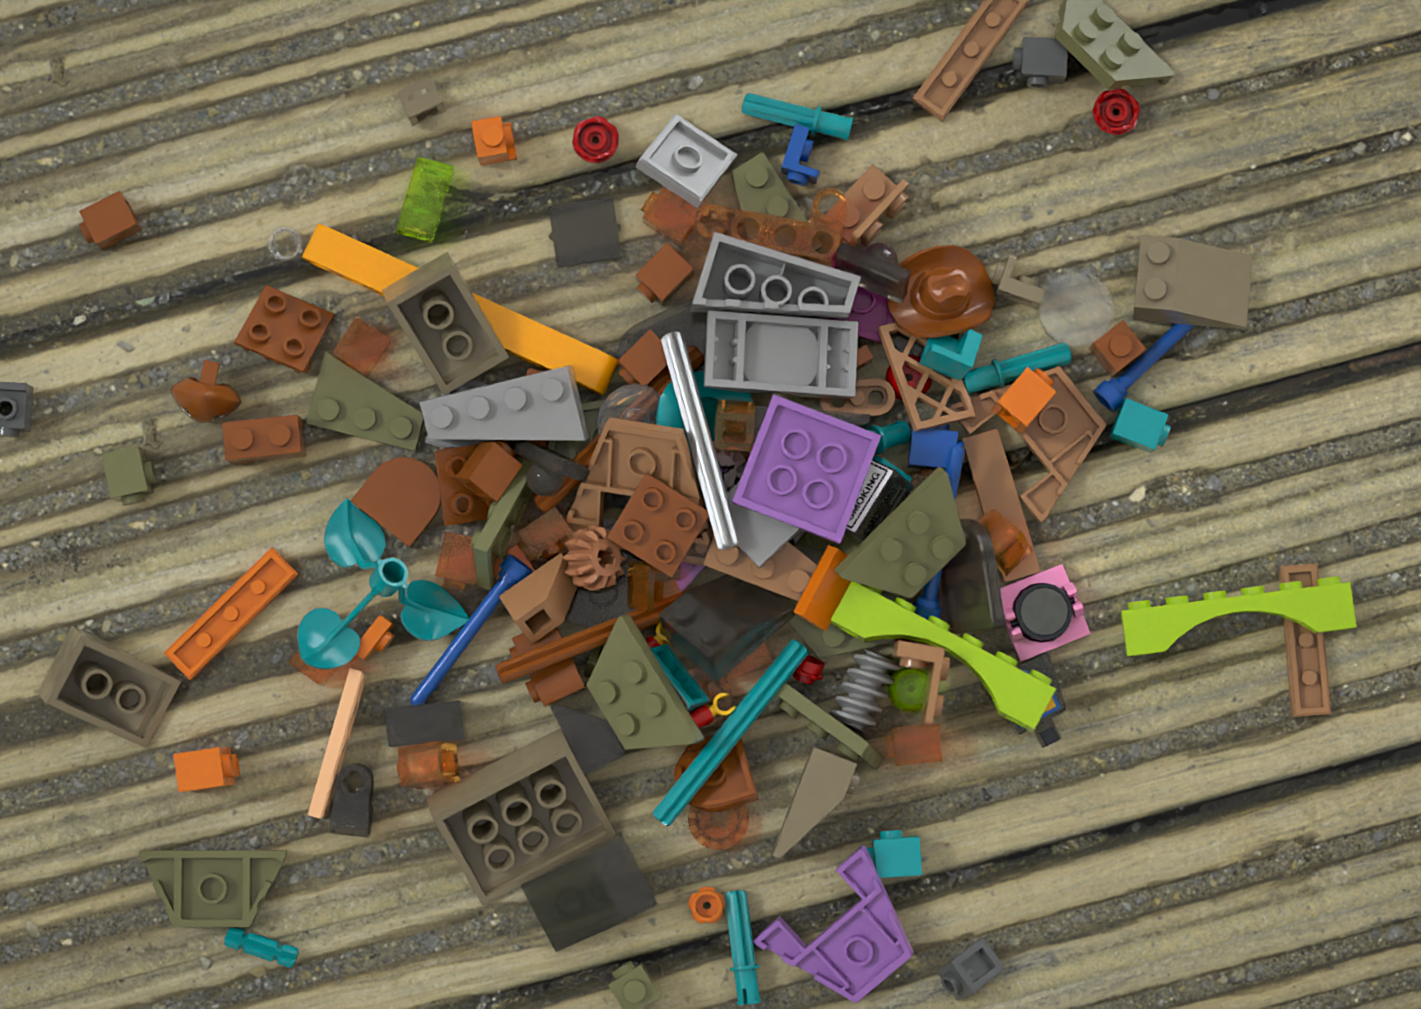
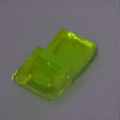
M418 156L406 192L396 233L433 242L443 213V204L454 174V166Z

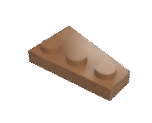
M715 536L712 539L703 563L706 567L799 602L818 566L788 542L759 569L738 546L729 550H719Z

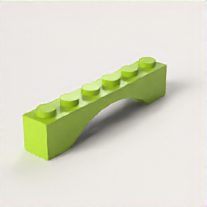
M1340 576L1317 579L1318 586L1303 588L1302 581L1279 584L1280 591L1265 593L1264 586L1242 588V596L1227 597L1226 591L1203 593V601L1189 602L1188 595L1165 598L1166 605L1151 607L1150 600L1127 603L1128 610L1120 612L1126 657L1165 652L1180 636L1193 627L1212 618L1233 613L1257 612L1280 616L1302 625L1313 633L1353 629L1357 625L1351 582L1341 583Z
M853 581L850 583L831 618L832 626L864 643L882 639H905L945 648V652L962 662L981 681L991 696L1000 716L1032 733L1034 732L1056 688L1050 686L1052 680L1049 677L1033 669L1028 674L1016 668L1018 662L1015 659L999 651L995 656L982 649L984 643L964 633L962 638L948 631L950 625L937 617L930 615L928 620L914 613L916 610L914 605L901 598L896 597L893 602L881 596L883 591L881 589Z

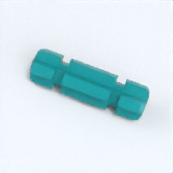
M230 927L224 939L226 947L235 950L242 948L244 953L270 962L277 960V964L288 968L295 965L299 950L296 947L287 944L281 946L278 941L252 932L246 934V930L237 927Z

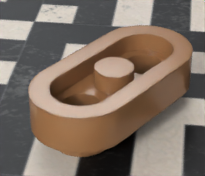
M880 378L856 379L855 397L845 398V405L843 407L837 408L833 406L831 398H820V407L824 414L837 419L880 417L887 414L893 407L895 392L891 384L886 380ZM872 392L880 393L883 397L882 403L879 405L871 404L869 395Z

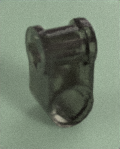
M360 763L351 764L341 769L338 773L330 818V834L370 837L373 819L374 775L366 765ZM356 771L358 772V778L364 779V785L357 787L356 791H353V785L347 783L346 778L352 776Z

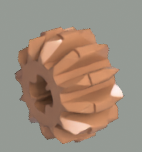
M589 526L588 528L573 532V539L564 542L569 551L568 554L561 557L568 561L569 565L564 573L573 576V585L584 587V589L589 591L600 590V588L616 585V577L624 574L620 563L627 558L620 553L622 547L607 538L610 530H605L604 527Z

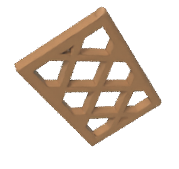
M896 323L878 327L877 330L914 432L976 418V413L963 378L961 381L955 378L949 380L908 356L915 341L925 346L927 338L915 337L899 328ZM900 332L909 337L903 352L895 349L889 333ZM903 364L922 373L916 389L907 384L902 370ZM928 377L946 387L940 403L921 393ZM952 391L960 395L965 411L956 413L945 406ZM917 400L936 410L932 419L920 420L915 406Z

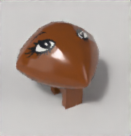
M204 360L200 381L197 378L186 377L170 388L172 397L179 408L190 419L199 423H213L235 411L242 403L241 398L230 384H216L220 365L217 362Z

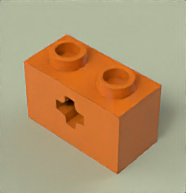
M1027 367L998 400L992 411L1021 434L1055 395L1056 391L1051 387L1054 382L1040 369L1036 368L1033 372Z
M216 747L173 754L178 792H191L236 785L235 777L240 776L237 754H231L230 747Z

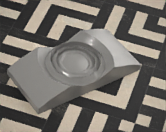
M709 310L707 312L704 387L742 393H778L811 398H854L856 390L858 322Z

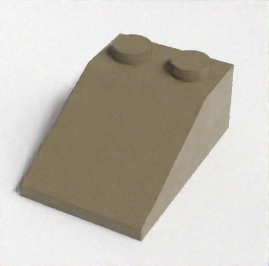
M1141 235L1133 320L1246 329L1252 256L1181 238Z
M448 252L382 290L387 305L443 395L509 358Z
M72 626L37 693L46 704L147 748L181 680L103 639Z
M815 747L811 748L771 853L773 856L781 858L844 800L846 793L854 794L861 773L855 772L857 763Z

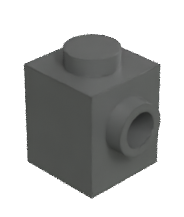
M1023 37L1020 48L1013 49L1012 70H1019L1018 81L1027 82V86L1031 88H1048L1050 83L1063 84L1067 76L1068 50L1056 38Z

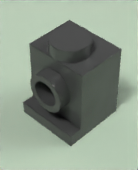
M0 382V437L18 438L19 431L30 432L34 387L27 383ZM10 402L13 407L12 412L7 416H3L2 405Z

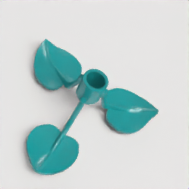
M349 499L344 500L335 509L329 518L324 533L326 552L330 559L342 568H349L358 563L362 570L375 569L369 578V585L372 590L343 621L335 611L327 608L314 609L303 617L298 626L297 640L300 658L305 664L317 669L327 670L341 667L350 662L359 650L360 637L353 629L347 626L376 595L390 597L398 591V600L401 604L405 605L401 611L402 624L411 635L420 640L434 641L441 639L466 624L469 620L466 612L456 599L442 587L428 580H415L408 585L406 582L408 569L401 560L397 558L379 559L384 552L386 539L380 526L370 516L359 510Z

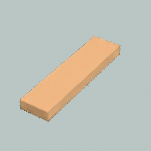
M349 668L308 811L309 816L322 819L328 815L366 682V672Z

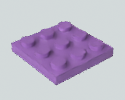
M773 394L732 503L840 544L881 435Z

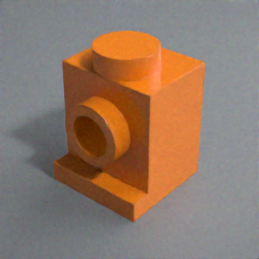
M501 116L471 121L477 158L481 166L517 160L511 122L503 123Z

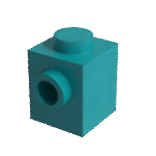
M903 830L880 831V839H872V847H868L867 850L880 878L922 875L919 836L903 837Z

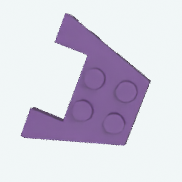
M864 845L858 848L836 869L861 899L809 944H805L783 918L779 916L753 940L758 947L763 950L767 948L782 957V961L793 967L795 965L815 976V980L854 1003L861 1000L913 955V949L869 852Z

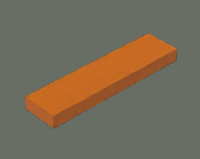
M271 547L164 654L189 680H193L300 574Z

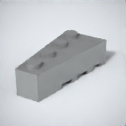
M714 232L694 296L691 312L707 313L711 310L847 320L861 277Z
M572 365L420 402L429 439L585 441L590 438Z

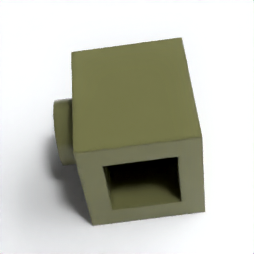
M135 446L101 454L111 499L116 501L122 500L123 506L144 502V495L154 493L152 483L157 482V474L153 461H147L145 449Z
M629 961L612 972L614 979L608 985L622 1009H643L661 998L662 994L642 962L634 966Z

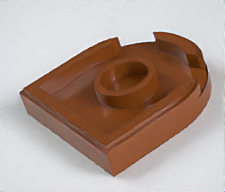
M409 457L393 458L377 467L351 499V502L411 548L440 509L441 497L438 478L431 468L417 459Z
M714 735L704 737L702 741L689 744L674 768L675 783ZM742 738L688 805L703 812H720L759 800Z

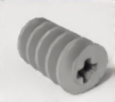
M863 649L866 655L855 654L853 660L860 668H848L847 674L855 681L842 682L841 687L849 695L836 696L835 701L843 709L830 710L829 715L841 723L867 733L863 729L864 726H876L877 724L869 713L882 712L883 710L875 699L888 698L889 696L881 685L894 684L895 682L887 671L900 670L901 666L881 655Z

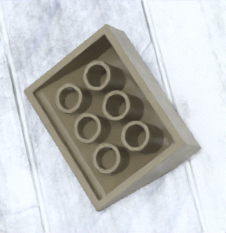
M562 728L426 797L433 820L482 906L617 836Z

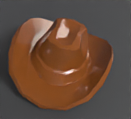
M954 244L934 246L907 257L893 270L886 289L888 311L899 328L915 337L935 338L965 332L969 329L980 327L990 320L995 304L992 281L983 263L967 248Z

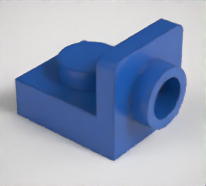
M795 124L782 164L781 173L787 175V181L800 186H808L809 182L817 184L820 171L800 165V161L808 162L814 141L808 139L810 128Z

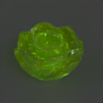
M906 667L896 670L891 675L895 680L894 684H888V698L890 702L906 713H915L922 710L928 672L924 669L919 670ZM910 685L915 688L912 693L908 691V686Z

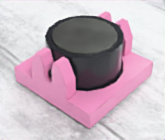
M1063 564L991 592L1019 662L1091 634L1083 616L1084 607L1077 599V590L1073 583H1070Z

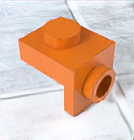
M379 615L360 639L359 650L352 660L355 662L360 657L368 661L375 650L382 653L395 636L391 633L395 625L384 616Z

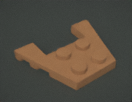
M1060 366L1044 371L1054 382L1051 387L1056 391L1055 395L1021 434L1018 433L1048 471L1046 476L1019 496V499L1039 524L1047 518L1058 498L1107 425ZM1012 384L971 398L976 418L959 421V424L968 435H971L996 415L992 408ZM962 401L949 407V409L956 413L965 411Z
M609 418L593 452L585 477L578 488L575 501L568 512L566 522L585 526H601L604 516L605 492L632 496L645 473L650 474L705 508L684 429ZM707 519L693 543L709 545L711 543L713 533L709 519Z

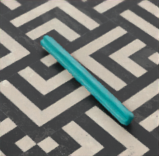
M794 639L786 645L654 809L653 816L667 827L671 826L807 657L809 651L804 645Z

